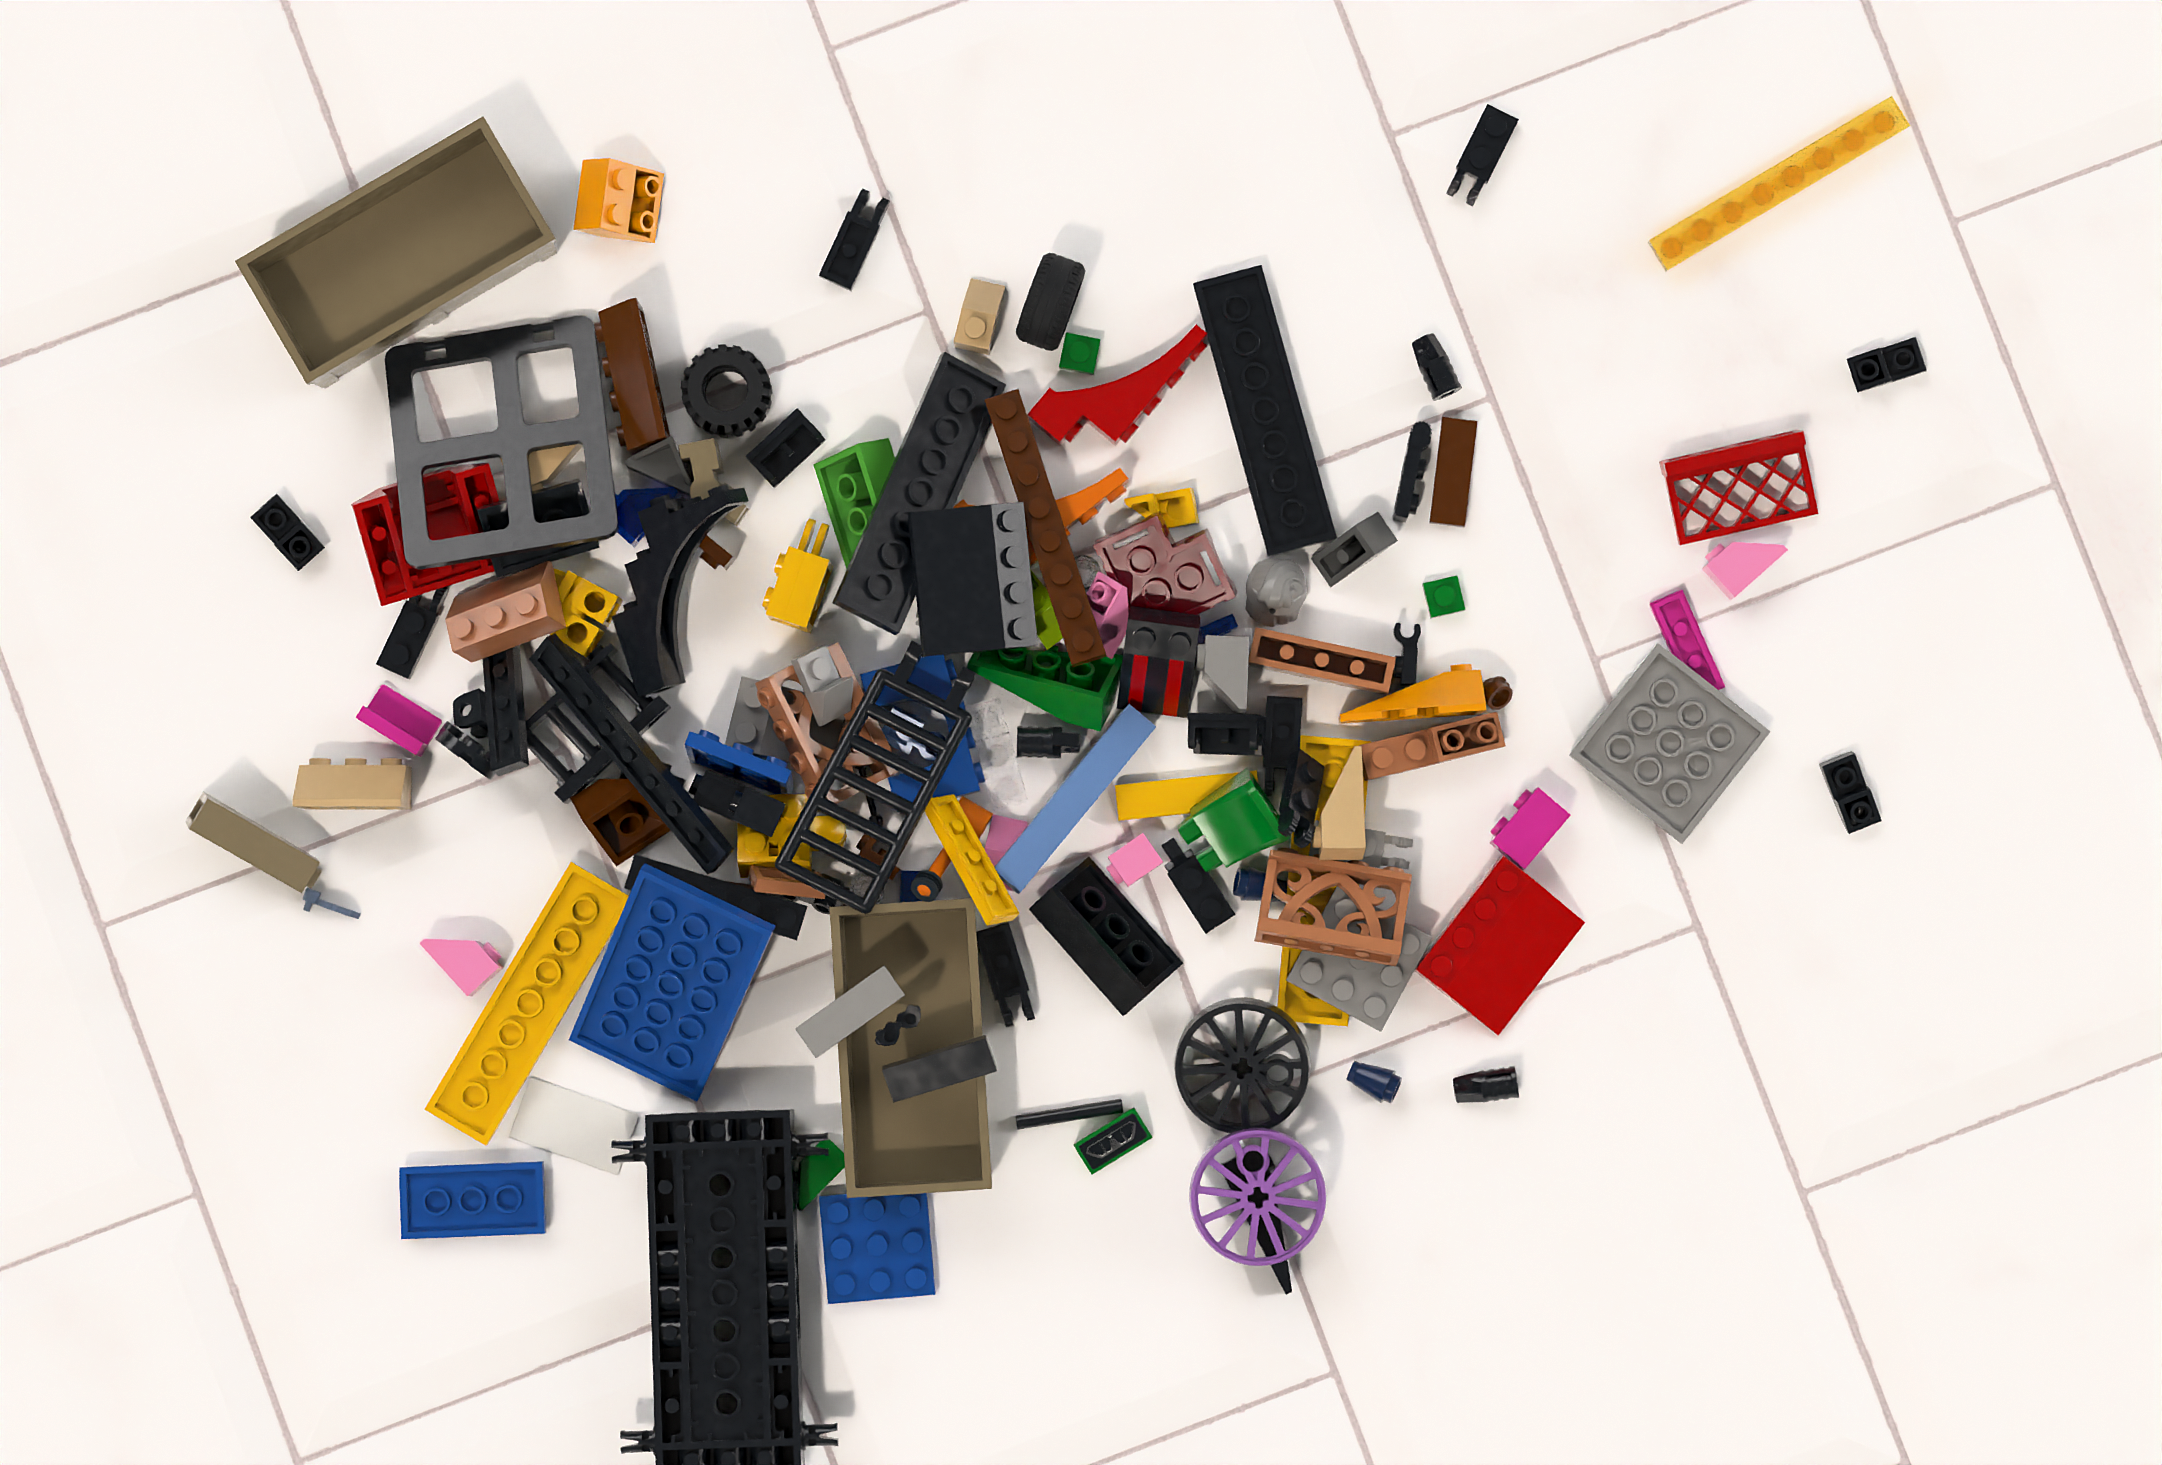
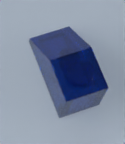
M674 487L625 489L619 495L615 493L619 520L617 533L635 548L645 537L637 512L651 507L649 501L654 498L670 495L672 500L679 499L682 495Z

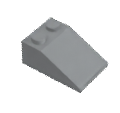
M742 676L725 745L732 747L733 743H739L753 749L754 755L772 756L790 763V754L784 742L780 741L774 732V722L768 709H765L758 700V689L755 683L760 680ZM781 686V691L789 705L792 704L794 697L788 691L795 689ZM812 713L809 737L817 743L835 750L843 728L844 715L823 726H819Z

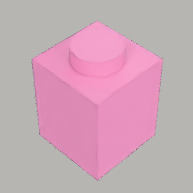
M1142 833L1108 856L1111 864L1106 869L1117 885L1124 881L1126 886L1129 887L1163 864V861L1144 833Z

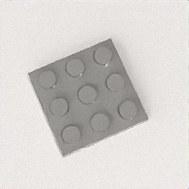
M1336 886L1321 915L1325 922V928L1335 930L1342 918L1360 911L1351 898ZM1374 906L1375 911H1383L1382 909ZM1395 916L1379 920L1382 938L1392 940ZM1364 920L1348 924V931L1360 934L1361 930L1356 924H1365ZM1405 922L1401 953L1396 966L1302 950L1286 981L1382 1032L1432 937Z

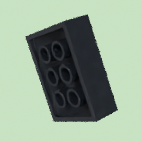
M1024 502L908 513L922 657L1038 646Z

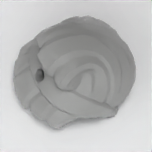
M1268 558L1258 562L1253 567L1246 582L1247 599L1245 610L1258 624L1275 627L1276 625L1288 624L1298 618L1300 608L1307 594L1306 580L1300 566L1291 560Z

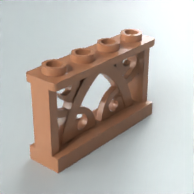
M839 642L827 647L840 678L851 676L853 678L851 711L844 714L847 723L840 732L839 742L864 693ZM790 665L756 682L755 685L758 689L757 697L760 704L765 709H768L774 722L773 729L780 741L784 742L790 754L789 761L793 770L800 774L806 786L805 794L808 799L834 750L817 743L809 737L813 712L806 695L797 690H790L788 692L793 695L794 701L790 705L787 703L781 691L782 684L787 680L800 684L793 665ZM868 716L859 736L893 752L878 721ZM851 748L852 753L848 754L842 765L852 772V766L869 765L873 774L865 779L875 784L899 772ZM843 783L842 787L838 790L830 789L825 798L838 804L860 791Z
M1291 848L1270 850L1254 941L1396 966L1401 953L1412 875L1405 873L1403 869L1389 866L1383 869L1369 867L1368 863L1359 860H1351L1348 863L1335 860H1319V854H1314L1313 856L1301 855ZM1283 871L1300 875L1301 879L1298 882H1291L1287 878L1288 887L1296 893L1294 896L1283 892L1277 884V876ZM1311 876H1315V877H1318V878H1316V879H1314V880L1312 881V877H1311ZM1358 884L1364 885L1363 890L1360 888ZM1338 886L1351 898L1360 912L1351 913L1342 918L1334 930L1325 928L1323 916L1317 908L1307 903V901L1328 888ZM1374 889L1392 890L1396 897L1395 904L1387 910L1375 911L1374 906L1381 905L1386 896L1382 898L1376 897ZM1272 894L1282 902L1287 903L1278 919L1268 918ZM1300 909L1309 913L1314 918L1312 925L1300 923V919L1306 917V914L1298 912ZM1395 916L1392 940L1382 938L1379 920ZM1364 920L1365 924H1356L1361 930L1360 934L1348 931V924Z

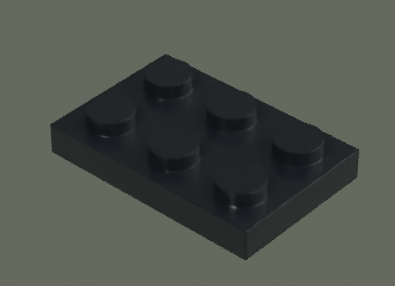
M580 478L532 491L535 520L538 523L585 516L590 512ZM507 499L476 508L483 532L505 529L509 525ZM598 541L490 559L495 576L498 578L547 561L553 562L600 547Z

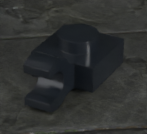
M1396 623L1393 628V636L1402 646L1401 656L1395 655L1394 677H1400L1399 685L1412 686L1416 684L1417 643L1421 635V627L1419 624H1414L1413 636L1406 638L1400 632L1401 623Z

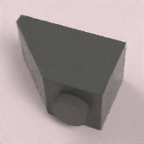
M1376 512L1354 525L1314 555L1311 560L1331 588L1376 558L1398 540L1380 513Z

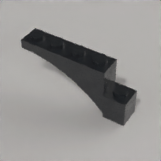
M634 854L624 889L632 890L641 867L646 863L775 925L773 934L798 940L808 906L766 893L754 892L750 888Z

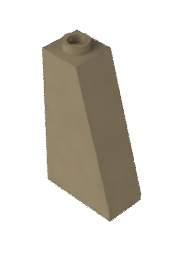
M204 791L185 821L189 830L300 893L304 891L306 886L311 889L321 874V870L317 868L320 861L316 857Z

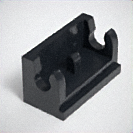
M796 408L745 457L775 489L819 448L826 439L804 414Z
M1231 713L1187 714L1188 748L1193 749V754L1265 756V716Z

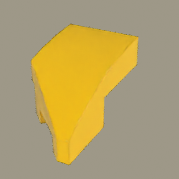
M1193 488L1159 494L1151 493L1124 499L1128 507L1134 509L1145 518L1160 511L1168 529L1199 523Z

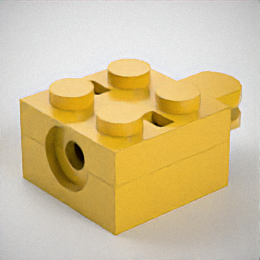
M809 518L798 549L788 546L786 554L780 552L774 568V573H776L778 579L774 588L768 587L762 607H765V610H767L766 616L771 621L811 634L834 566L829 559L820 557L830 525L821 524L811 553L807 552L816 525V520Z
M806 794L767 795L786 804L772 837L737 823V864L740 878H748L750 865L775 867V860L808 800ZM828 815L815 816L809 830L843 847L847 839L845 824ZM801 842L792 861L812 871V851L818 850Z

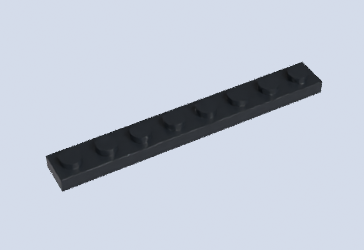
M556 633L547 636L529 660L706 874L715 872L733 852L734 847Z

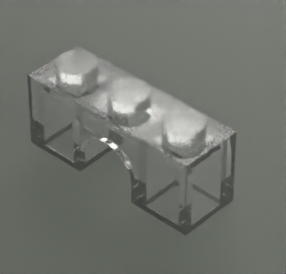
M1000 697L965 706L966 711L972 715L970 727L994 812L1028 803L1029 800Z

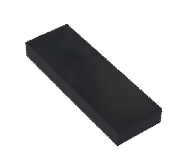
M982 1035L883 1065L882 1072L893 1103L997 1072L998 1067L987 1035Z

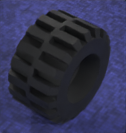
M720 344L715 349H711V347L704 349L705 353L701 356L696 354L691 359L693 362L691 366H686L683 374L685 377L684 381H681L680 387L682 390V402L694 423L699 428H703L705 432L711 435L717 434L721 438H728L730 435L740 437L743 436V432L748 430L751 432L756 429L755 425L759 421L763 422L766 418L765 413L771 407V394H773L770 378L761 361L750 351L747 350L746 352L736 345L727 347L726 344ZM723 372L738 373L744 378L748 387V393L744 402L739 407L730 411L716 410L709 404L706 397V389L709 382L716 375Z

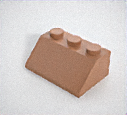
M544 562L455 596L445 618L452 652L473 663L566 628L552 562Z

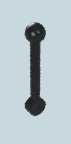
M867 765L854 766L859 771L860 776L867 777L865 769ZM865 794L871 814L869 821L882 827L883 818L877 813L874 799Z

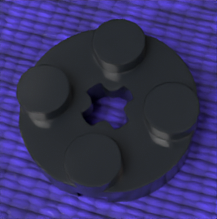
M446 721L435 739L457 757L467 762L476 771L492 780L495 774L491 772L489 751L483 755L485 751L483 745L468 734L461 739L464 732L449 721Z

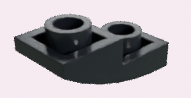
M1916 337L1846 359L1857 393L1927 372Z
M277 493L250 516L253 522L274 543V546L297 571H300L325 548Z
M1847 752L1819 764L1831 798L1848 834L1882 821L1871 789L1866 785L1854 752Z

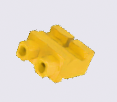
M553 568L566 628L550 633V635L556 633L564 644L587 658L597 647L605 632L585 619L589 616L608 628L612 621L611 616L616 615L624 600L569 570L565 573Z

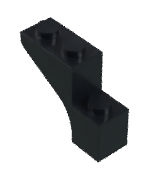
M705 770L703 776L696 773L688 791L690 795L694 796V801L700 807L769 837H772L786 806L781 801L709 770Z

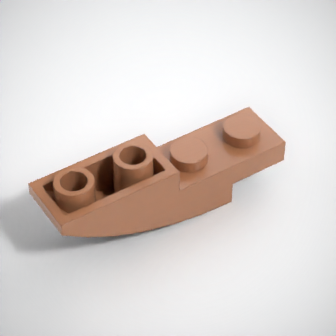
M1493 712L1359 746H1362L1363 777L1365 781L1487 752L1505 747L1506 745L1498 713Z

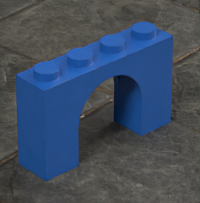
M944 655L922 657L914 669L909 682L946 700L953 687L951 680L957 679L952 658L945 660ZM899 664L881 669L895 674ZM877 670L860 674L864 692L867 690ZM884 686L875 704L884 708L914 700ZM963 700L960 705V708L966 710ZM944 716L950 732L955 721ZM968 727L932 798L951 794L959 798L981 792L979 784L985 782L980 761L973 763L970 749L976 748L971 727ZM933 764L925 767L924 769L929 771ZM905 774L888 778L891 792L911 802L914 801L922 786V783Z

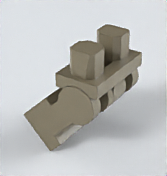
M714 438L678 445L681 459L686 465L691 464L694 481L690 487L691 498L701 496L702 499L709 497L708 491L710 489L727 484L725 482L721 484L718 481V475L724 474L719 444ZM743 504L729 512L724 518L738 527L750 509Z

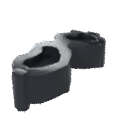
M909 1004L905 1011L897 1014L896 1021L887 1022L883 1029L877 1030L875 1033L876 1044L882 1046L894 1045L899 1038L901 1027L906 1029L917 1027L921 1019L920 1006Z

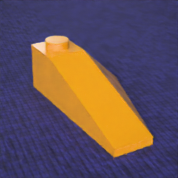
M1472 664L1451 665V672H1443L1341 714L1338 717L1339 724L1481 715L1487 710L1481 670H1472Z

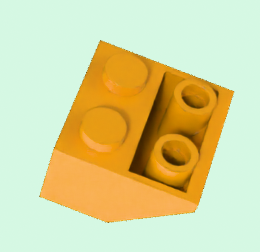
M611 158L583 160L573 230L606 238L655 243L664 173Z

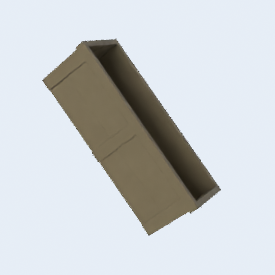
M482 116L235 260V263L307 385L314 384L326 389L340 380L339 377L428 325L439 323L449 317V313L534 263L540 260L543 262L557 254V250L554 244L556 238L486 119Z
M972 898L934 900L932 902L875 904L873 910L868 914H863L849 906L829 907L835 1000L884 965L905 994L904 997L838 1043L847 1198L992 1189L985 1075L893 1103L882 1072L883 1065L983 1035L974 901ZM909 1004L920 1006L921 1019L917 1027L908 1029L901 1027L899 1038L894 1045L882 1046L876 1044L875 1033L877 1030L883 1029L887 1022L896 1021L897 1014L905 1011Z

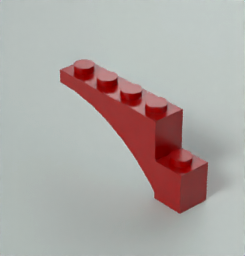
M1196 324L1178 344L1160 358L1116 381L1071 391L1055 392L1052 388H1049L1027 414L1028 419L1059 446L1065 440L1071 443L1083 429V426L1080 424L1082 420H1085L1114 446L1120 440L1127 443L1139 429V426L1135 424L1143 413L1150 416L1161 403L1162 399L1158 395L1166 386L1172 389L1183 377L1185 372L1181 368L1189 359L1195 362L1208 346L1204 341L1207 339V333Z

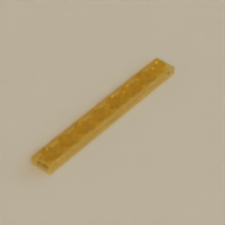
M1890 96L1653 237L1647 243L1664 271L1667 272L1908 129L1910 124L1894 98Z

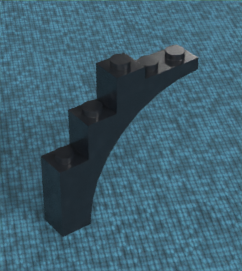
M728 484L710 489L708 491L709 497L705 499L698 496L688 500L686 498L671 500L670 495H663L650 500L651 507L637 512L649 548L637 552L636 560L624 564L636 600L624 604V611L611 616L638 697L659 694L686 683L679 656L677 634L679 598L685 574L697 548L709 531L729 512L749 501L745 488L730 489Z

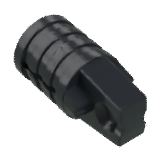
M1434 333L1426 334L1412 342L1419 371L1423 375V380L1427 384V389L1431 393L1433 401L1446 398L1462 389L1458 377L1454 373V368L1450 364V359Z
M1017 726V758L1047 757V759H1061V753L1080 752L1079 733L1062 732V727Z
M1509 1066V1068L1502 1067L1495 1070L1489 1069L1487 1071L1481 1070L1453 1078L1454 1096L1457 1103H1486L1489 1101H1499L1500 1099L1519 1098L1515 1066Z

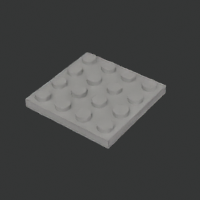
M1657 643L1569 756L1680 844H1683L1771 731Z

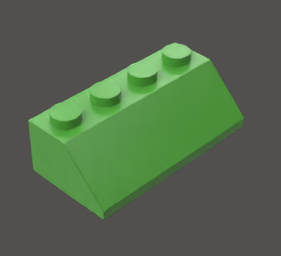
M889 438L858 443L813 464L846 569L895 460Z

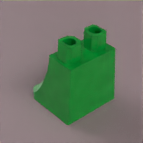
M1248 767L1190 809L1191 815L1177 826L1178 832L1188 845L1203 835L1210 845L1195 854L1205 872L1213 870L1222 864L1227 868L1257 852L1290 839V836L1285 837L1279 833L1278 822L1280 815Z

